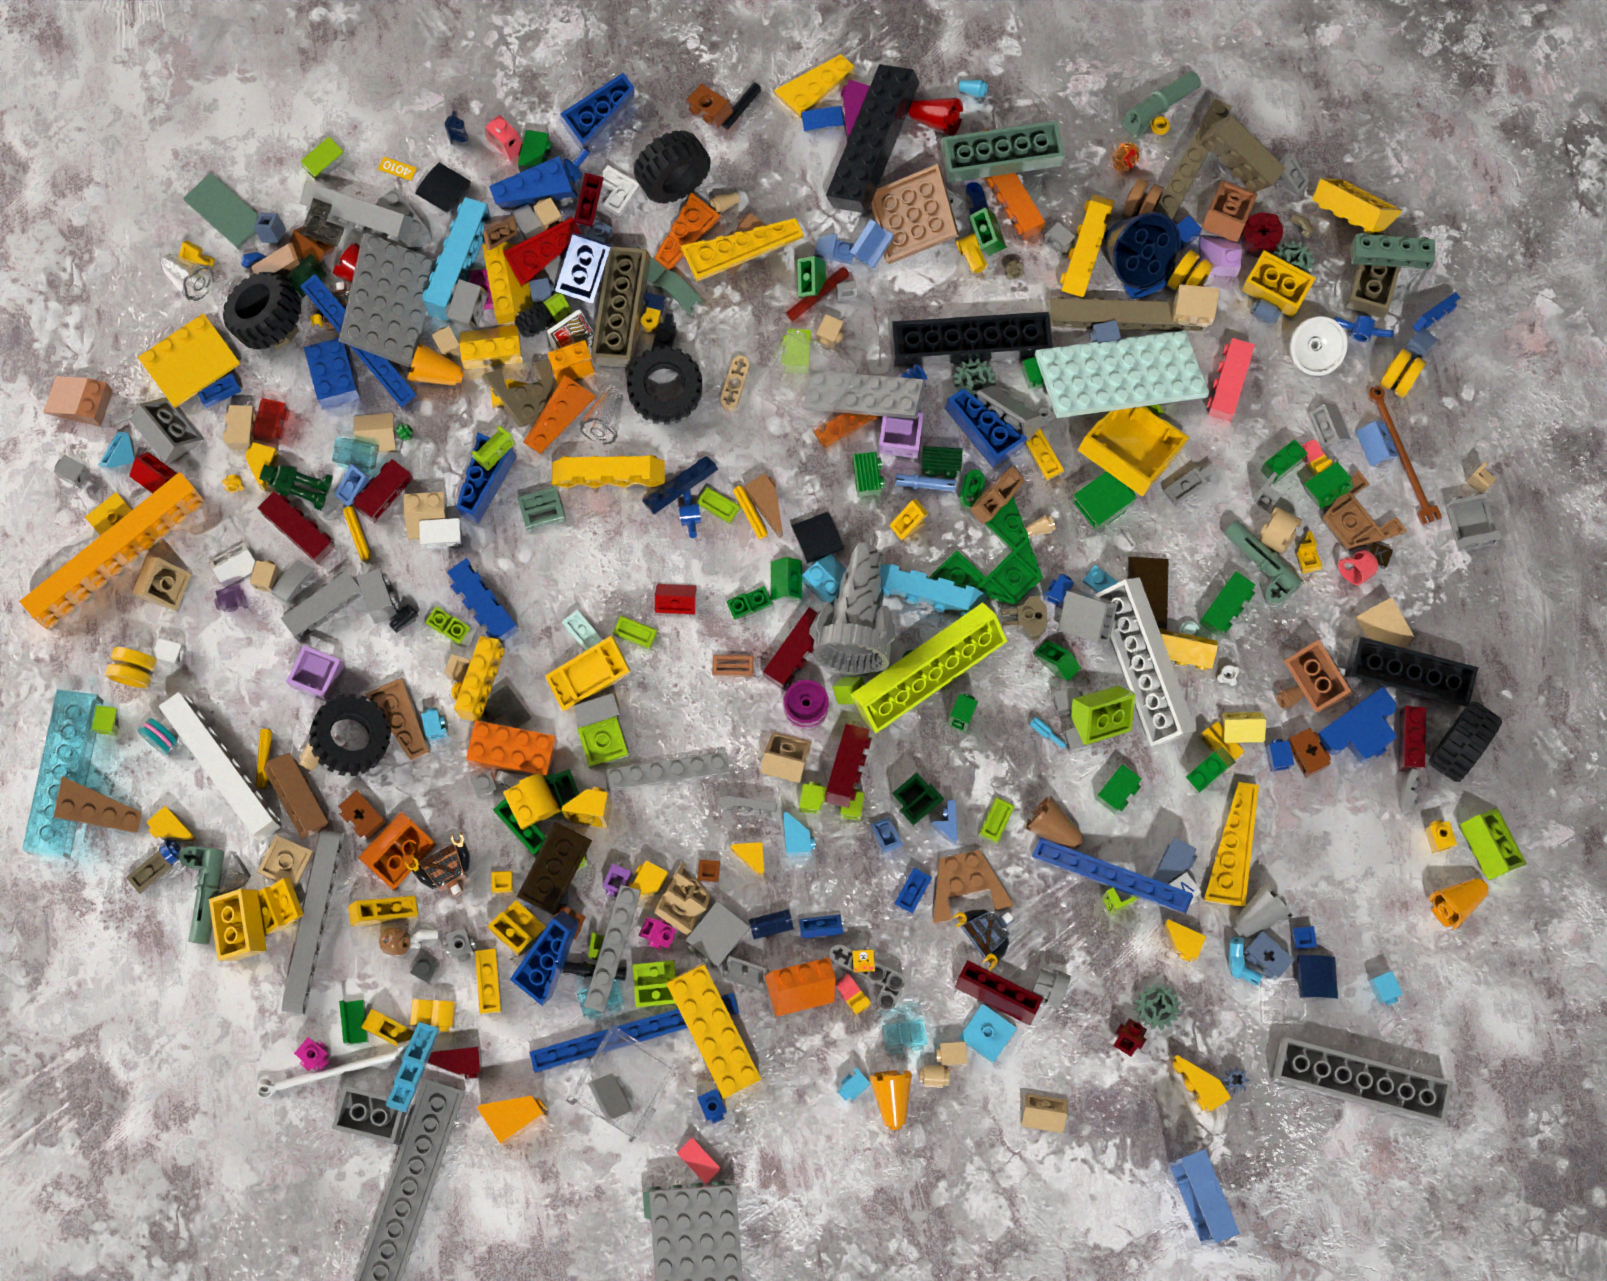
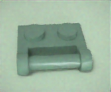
M556 487L517 497L527 532L547 524L566 521ZM553 509L557 511V514L530 521L529 516Z

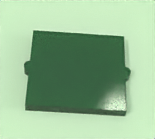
M311 253L286 276L292 284V288L302 298L307 295L300 287L314 274L321 281L327 276L321 267L322 264Z

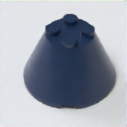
M1148 212L1122 219L1116 222L1104 234L1106 249L1118 279L1126 286L1140 290L1152 288L1165 280L1174 269L1177 252H1180L1181 237L1177 225L1171 218L1158 212Z

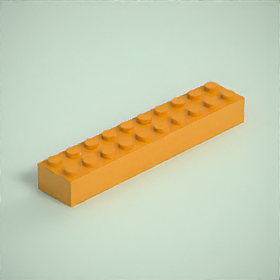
M179 472L19 602L42 627L48 629L55 626L62 616L71 613L78 603L87 600L91 593L103 587L109 578L118 575L125 565L134 562L139 554L144 550L150 549L157 539L166 536L170 529L176 524L182 523L188 514L197 511L204 500L183 474Z

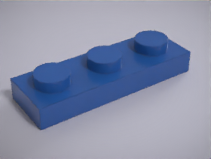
M1456 292L1423 314L1412 328L1417 333L1423 328L1429 329L1435 323V320L1439 322L1444 318L1446 312L1448 314L1452 313L1458 307L1456 303L1461 297Z

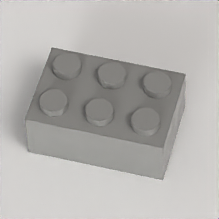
M343 1086L332 1129L398 1145L407 1113L387 1107V1096Z

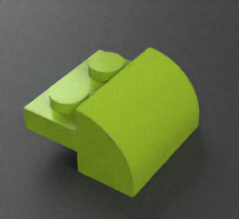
M675 960L632 964L636 1008L676 1004L665 983L676 977Z

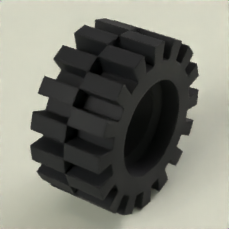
M536 304L535 307L532 305L530 309L526 308L525 312H521L520 316L516 317L515 325L524 338H529L535 334H540V331L546 330L545 328L549 327L550 323L553 322V317L544 304Z

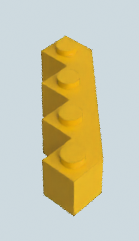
M1094 194L1091 200L1086 201L1083 210L1086 211L1083 224H1079L1076 235L1079 237L1075 249H1070L1068 259L1071 261L1067 273L1063 272L1060 283L1063 284L1061 291L1084 298L1115 201Z
M620 455L617 457L563 456L559 460L552 462V485L565 489L577 485L596 489L607 484L621 488L640 484L653 488L665 483V460L658 459L655 455Z

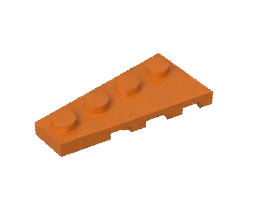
M691 192L686 205L680 211L677 221L674 222L668 237L665 238L654 259L665 269L672 270L684 258L681 246L700 241L721 219L720 214Z
M564 376L523 443L541 454L596 396L571 378Z

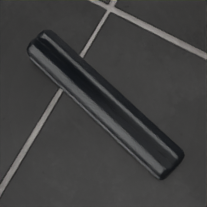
M755 82L752 83L732 107L733 113L721 124L723 128L728 130L761 92L760 85Z

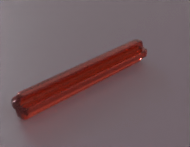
M841 267L826 279L818 295L804 297L786 312L789 320L794 321L834 289L836 284L844 281L849 276L848 270L845 267Z

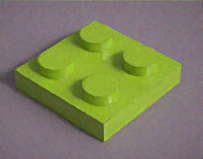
M616 716L577 728L589 768L629 756Z

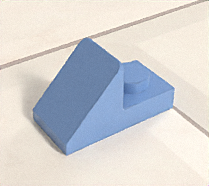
M838 234L818 238L814 253L815 257L852 265L854 256L850 253V250L854 246L853 243L837 240Z
M352 463L334 495L347 506H353L357 494L367 488L369 476Z
M947 800L946 806L943 807V819H947V821H933L931 826L952 845H957L956 801Z
M889 817L870 824L871 830L879 844L881 854L903 846Z

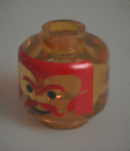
M1131 142L1121 143L1111 156L1114 168L1118 171L1132 170L1140 160L1139 148Z

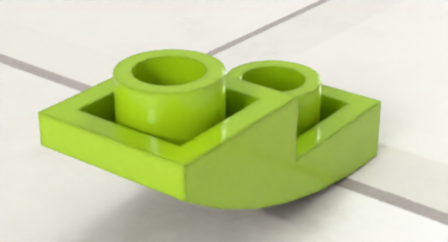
M437 606L424 623L457 644L462 642L470 630L468 625L456 617L450 616Z

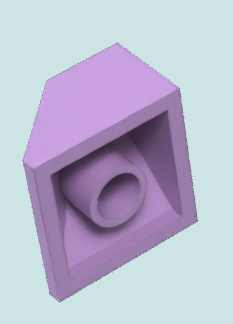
M1201 236L1199 263L1207 259L1214 264L1210 275L1237 277L1241 268L1242 248L1240 240L1235 242L1225 238Z

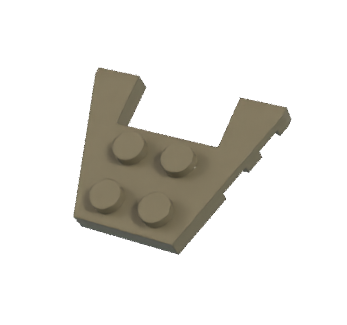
M549 359L536 361L532 364L538 382L507 389L500 370L482 375L485 383L488 382L493 388L492 392L496 397L499 396L505 404L504 408L518 427L534 424L553 395L552 371Z

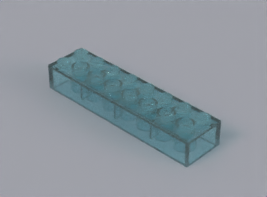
M56 690L22 850L28 854L70 860L78 822L53 818L62 776L86 787L97 735L92 730L96 706H103L104 702L97 694Z

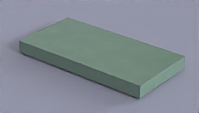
M212 173L206 176L183 198L193 210L237 249L256 233L254 225L259 215Z

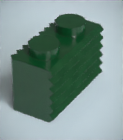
M923 446L921 474H925L927 477L945 475L949 479L959 477L962 469L963 448Z

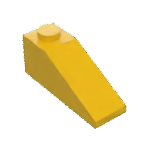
M415 896L359 900L348 906L351 927L373 925L418 916Z

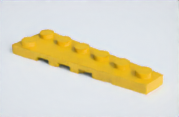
M796 218L769 224L768 226L756 227L751 231H740L726 237L719 236L709 241L703 240L682 245L681 251L696 282L802 239L804 234Z
M1243 782L1237 783L1203 898L1204 902L1243 908L1246 906L1259 785Z

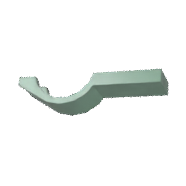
M650 256L651 261L647 281L667 291L679 303L681 308L691 315L692 310L690 308L696 302L701 304L703 300L679 275L665 269Z

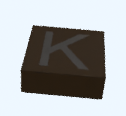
M1374 542L1370 552L1377 558L1378 567L1386 569L1393 549Z

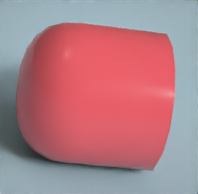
M1360 550L1354 554L1353 558L1341 559L1338 563V569L1347 581L1359 586L1376 574L1378 571V560L1371 552ZM1345 562L1351 563L1354 567L1351 570H1346L1344 564Z

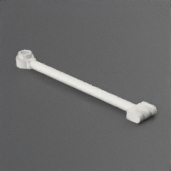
M410 1040L397 1043L398 1050L277 1082L262 1079L256 1085L257 1096L266 1099L275 1093L276 1090L397 1059L402 1061Z

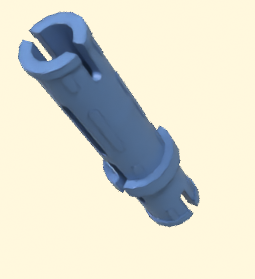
M896 474L895 486L913 487L916 490L917 488L955 492L956 479L919 476V474Z

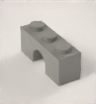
M1077 686L1053 692L1051 697L1057 716L1062 714L1071 715L1073 698L1083 696L1082 691H1078ZM1076 727L1065 730L1063 734L1069 754L1091 749L1095 744H1083Z

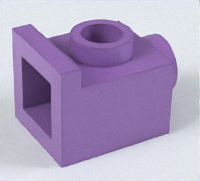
M612 864L602 886L604 890H607L605 894L617 898L620 886L615 887L613 885L614 881L619 880L621 885L628 886L633 875L632 872Z

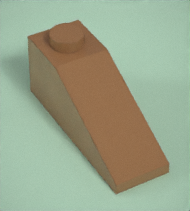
M514 215L493 216L485 221L483 234L487 250H492L518 234Z
M763 473L745 485V492L780 539L783 537V530L775 488L777 485L772 477L768 478Z

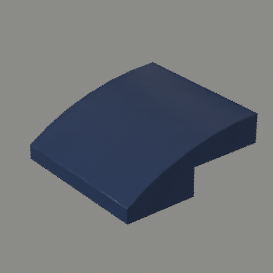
M1298 955L1299 998L1338 999L1335 957Z

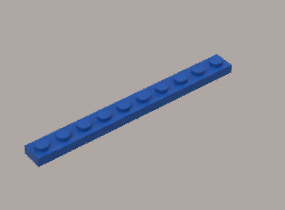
M733 993L720 996L730 1016L739 1014ZM675 1009L529 1053L534 1073H538L686 1030L688 1027L679 1009Z

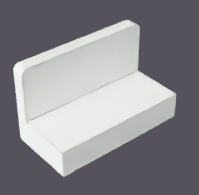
M459 518L423 520L419 522L420 545L423 549L463 547Z
M245 542L209 561L213 572L223 587H227L252 573L256 563Z

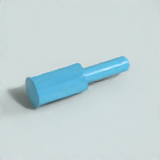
M1037 716L1033 718L1029 726L1045 739L1048 736L1062 749L1066 747V743L1052 733L1053 729Z

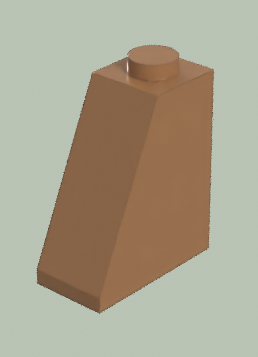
M292 242L251 266L253 274L273 272L280 275L286 282L306 275Z

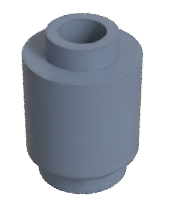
M1261 299L1260 302L1256 301L1251 310L1254 312V317L1274 325L1282 313L1278 306L1264 299Z

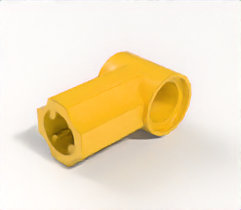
M975 233L956 240L958 251L961 256L965 257L972 274L980 273L988 267Z

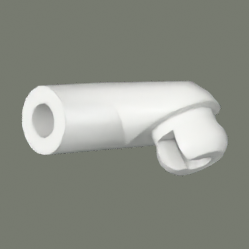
M421 929L410 936V948L419 949L421 941L438 939V929Z

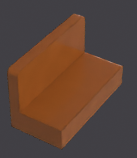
M306 225L294 229L289 242H292L299 258L315 269H319L324 256L333 253L335 249L333 244Z

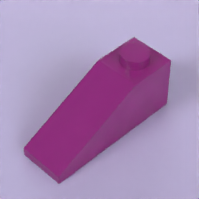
M851 79L847 86H843L841 91L847 142L870 88L868 85Z

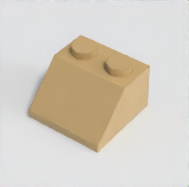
M1180 284L1174 299L1172 322H1177L1180 325L1190 323L1197 324L1200 327L1212 326L1220 288Z
M444 492L404 494V517L408 540L420 539V521L448 519L447 498Z
M146 557L132 595L149 603L177 611L191 573L159 557Z
M772 731L764 752L760 773L800 783L812 741Z

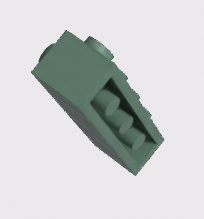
M1369 233L1356 234L1352 241V264L1431 269L1435 262V239H1429L1428 237L1409 238V236L1405 235L1391 237L1387 234L1377 236L1370 235Z

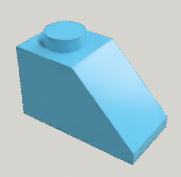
M783 812L787 857L811 855V849H815L814 837H810V831L788 812Z

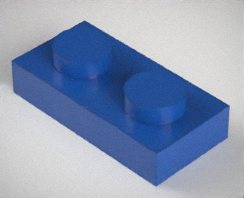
M233 373L199 391L198 395L207 409L241 392V389Z
M913 868L894 905L912 915L932 877Z
M841 914L799 919L801 938L843 934Z

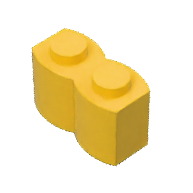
M412 999L410 1025L415 1026L416 1029L418 1023L422 1022L439 1028L438 1032H449V1028H455L457 1003L454 1001Z

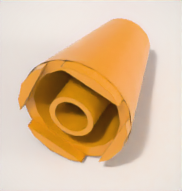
M419 342L407 380L456 386L457 382L461 383L464 372L461 371V366Z
M1474 878L1435 891L1429 897V903L1433 902L1434 906L1431 910L1443 926H1451L1452 930L1460 927L1488 896V885L1484 880Z
M898 1070L874 1073L875 1076L870 1074L869 1080L884 1126H889V1130L902 1129V1125L906 1124L912 1079L911 1071L904 1070V1074H899Z

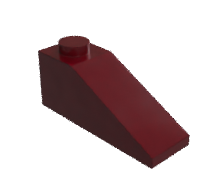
M589 173L584 174L573 222L593 227L604 177Z
M479 1047L431 1052L427 1064L456 1075L465 1076V1080L477 1079V1075L483 1074L481 1048Z

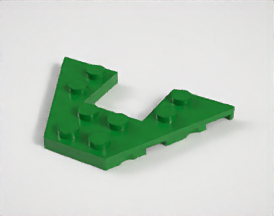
M1012 496L1008 503L1002 506L991 520L985 522V526L1012 551L987 577L956 550L929 578L950 580L955 582L956 586L966 588V585L975 587L986 594L987 599L1015 607L1043 579V576L1030 545V540L1015 503V498Z

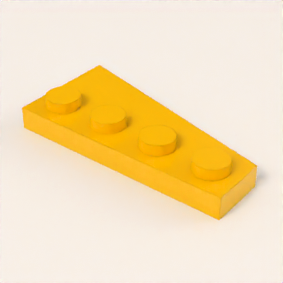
M840 54L775 89L774 95L799 118H802L801 112L812 109L854 71V65Z

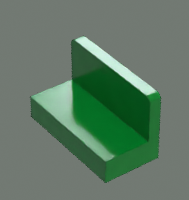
M784 557L771 562V600L776 601L788 598L797 601L802 599V560Z
M339 1001L343 1043L346 1045L369 1043L368 1031L361 1028L366 1020L365 1001Z

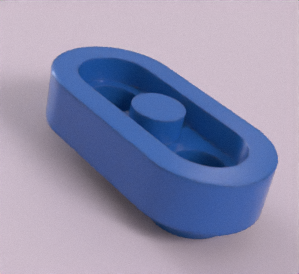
M167 839L160 844L159 851L168 863L173 865L179 860L181 848L175 840L170 841Z

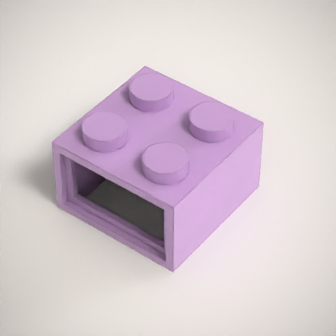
M918 413V420L883 416L878 453L918 459L924 413Z
M303 645L286 682L293 689L323 701H328L345 665L338 658Z

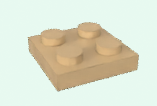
M275 835L257 873L276 882L282 878L289 877L294 890H296L314 852Z

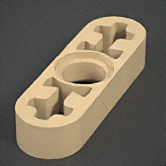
M737 356L732 360L720 398L721 406L726 411H733L738 407L750 369L749 360L745 356ZM743 362L745 367H742L740 374H737V365ZM738 379L741 384L739 387L733 388L729 384L730 381ZM731 392L733 393V402L727 405L725 400L729 399Z

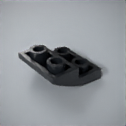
M438 162L423 179L415 194L447 213L458 203L459 196L470 187L471 181Z
M829 511L791 525L807 564L844 550L843 543Z

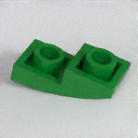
M765 586L726 601L734 620L749 616L774 605Z

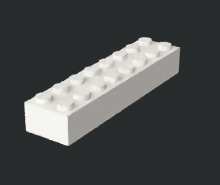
M1140 577L1125 579L1096 593L1095 596L1118 603L1110 637L1130 691L1135 693V705L1150 746L1163 745L1197 731Z
M178 692L158 707L252 836L262 843L281 829V826L278 824L280 818L270 807H266L269 803L258 791H254L257 787L246 774L243 775L245 773L244 769L233 758L234 756L231 751L221 742L222 739L216 731L209 727L211 724L200 713L195 702L188 695L183 696Z

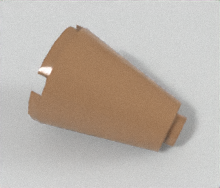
M1050 795L1048 798H1044L1034 809L1032 821L1027 819L1024 828L1069 849H1077L1083 842L1081 831Z

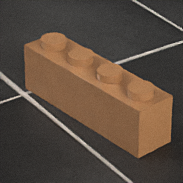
M289 752L267 761L263 770L300 838L304 839L324 829L328 823L327 815L319 807L317 796L308 787V780L304 775L302 776L297 760Z

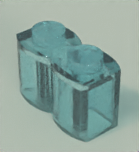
M924 1019L882 1025L886 1052L890 1051L891 1055L901 1054L903 1049L911 1048L912 1052L924 1050V1046L928 1045Z

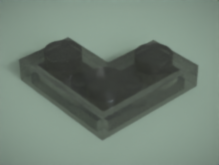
M313 198L300 234L338 247L344 227L327 221L332 204Z
M506 685L488 698L481 717L483 722L491 723L501 715H504L513 728H518L530 720L531 716L509 686Z

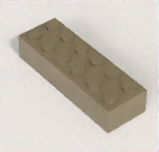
M610 248L606 260L591 353L595 365L630 368L635 363L651 261L647 249Z

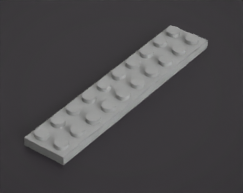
M424 1079L355 1281H402L465 1091Z

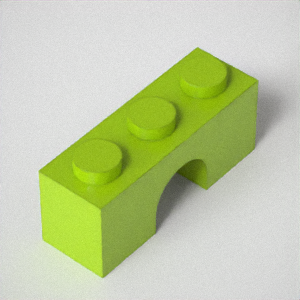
M817 782L803 784L799 812L820 815L821 806L825 802L827 787L820 786V783ZM858 789L856 799L850 802L849 808L840 806V818L861 821L865 793Z

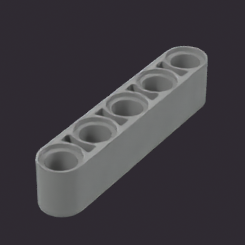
M528 204L510 212L511 215L515 216L516 225L525 240L544 231ZM560 255L543 269L551 284H554V288L563 265Z

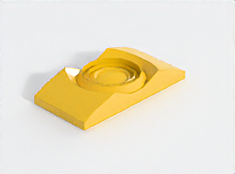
M610 636L545 675V678L562 711L573 708L574 705L588 700L599 691L615 684L628 675L631 670L614 637Z

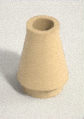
M737 192L714 195L710 199V206L714 211L721 214L739 203L740 199Z
M1044 515L1030 525L1025 526L1029 538L1051 534L1052 531L1056 530L1051 515Z

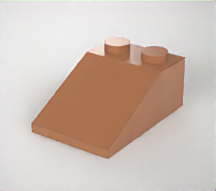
M1222 180L1201 228L1209 233L1225 237L1227 240L1238 242L1258 194Z
M56 376L43 412L101 427L113 390L106 382L90 378Z

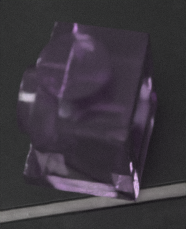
M239 584L215 591L217 598L214 601L218 610L222 609L224 612H233L238 610L240 606H243L244 609L249 608L244 590Z

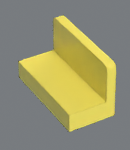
M1222 712L1221 720L1224 725L1223 740L1225 743L1265 741L1266 718L1263 712Z

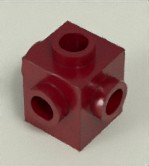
M1129 1018L1125 1025L1121 1023L1117 1028L1115 1034L1118 1037L1113 1046L1132 1057L1136 1049L1141 1050L1147 1039L1144 1035L1147 1029Z

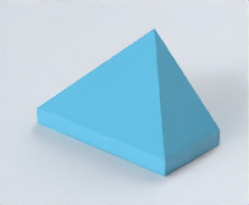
M126 432L116 433L99 462V467L110 469L134 462L135 459L129 434Z

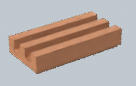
M713 655L712 675L721 677H753L754 656ZM717 661H749V664H717ZM717 669H749V671H717Z

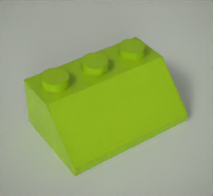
M1118 685L1073 698L1071 718L1083 744L1088 745L1132 731L1135 693Z
M1498 808L1481 813L1460 824L1462 834L1472 847L1471 851L1478 859L1481 871L1488 880L1500 877L1527 864Z

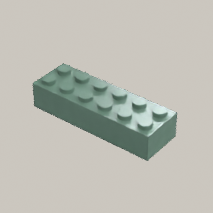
M1057 120L942 137L941 152L948 183L1062 166L1064 159Z

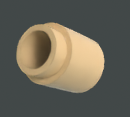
M308 742L299 757L301 760L298 764L313 772L314 768L319 766V757H314L312 753L313 747Z
M924 1065V1069H920L919 1082H923V1086L938 1088L949 1086L950 1069H945V1066Z

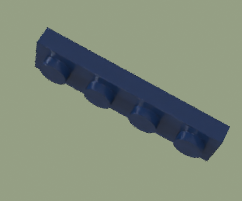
M705 456L687 470L682 471L677 477L666 482L657 491L649 494L642 502L654 515L716 472L718 468L709 457Z

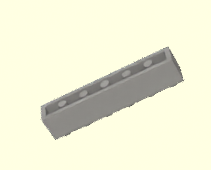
M307 181L299 203L307 206V211L317 214L319 210L322 211V216L331 219L337 216L339 217V222L349 225L351 221L355 223L354 227L366 230V227L372 228L371 233L380 236L386 233L388 234L387 238L399 241V238L407 240L413 217Z

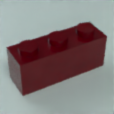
M393 459L389 463L386 462L381 467L380 473L376 478L373 477L368 482L367 488L355 497L353 505L356 510L375 524L413 480L411 473Z
M1405 706L1400 711L1399 771L1408 772L1413 768L1421 772L1425 768L1426 707Z

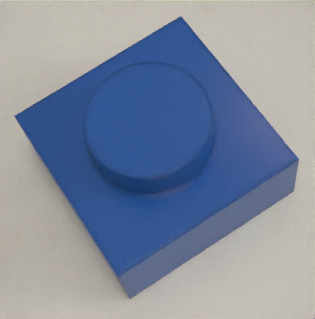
M1314 926L1292 929L1295 950L1317 947Z

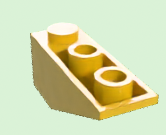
M1178 1055L1172 1058L1174 1070L1177 1074L1181 1073L1186 1080L1184 1085L1190 1093L1193 1092L1197 1097L1195 1101L1201 1111L1205 1110L1206 1113H1209L1231 1099L1219 1079Z

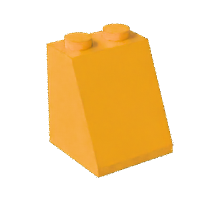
M532 1095L477 1106L478 1111L499 1143L504 1146L548 1117L545 1113L548 1109L539 1097L537 1099L534 1098Z

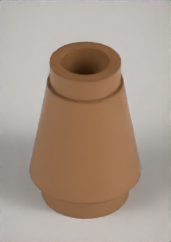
M1298 685L1279 691V694L1276 695V700L1282 709H1291L1305 695Z

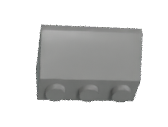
M396 188L378 200L376 203L378 206L413 217L407 240L399 238V241L387 238L388 234L383 233L381 236L383 240L414 252L432 241L429 230Z
M993 385L977 392L978 400L984 404L983 406L989 411L995 412L1003 422L1013 426L1017 433L1027 437V442L1042 426L1041 414L1036 409H1030L1025 406L1024 402L1020 399L1011 397L1005 389H999Z
M166 397L138 404L130 418L133 425L164 463L182 458L204 440L178 407L174 409Z

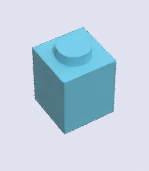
M1393 971L1369 981L1379 1005L1384 1002L1387 1006L1399 1001L1397 997L1403 995Z

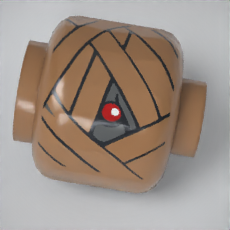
M399 928L385 929L379 938L380 949L387 955H404L410 947L408 932Z

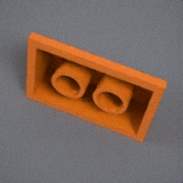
M400 812L358 859L391 889L395 890L412 871L406 867L404 862L406 861L408 865H413L414 859L411 856H414L419 864V861L433 849L436 843L411 819Z
M830 957L774 970L764 976L776 1017L834 1003L836 977Z

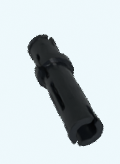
M565 961L562 974L581 976V978L593 977L596 965L588 964L587 961H583V963ZM618 967L616 980H626L627 967Z

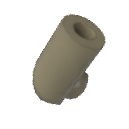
M1296 213L1293 214L1290 222L1302 227L1301 236L1310 238L1311 234L1314 233V228L1310 221Z

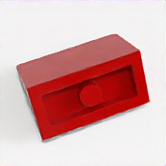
M146 452L135 458L129 476L153 494L178 473L151 453Z
M657 584L655 591V613L695 615L697 586Z

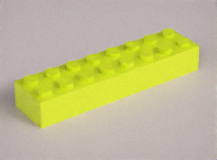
M982 602L850 695L863 721L875 733H878L1008 641L996 614Z

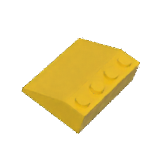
M204 313L137 357L174 409L240 365V362Z

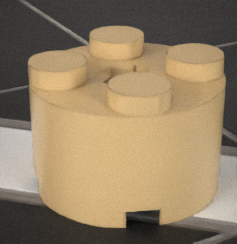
M1276 507L1270 516L1269 524L1265 523L1259 540L1265 546L1283 555L1296 536V527L1300 528L1303 520L1282 508Z

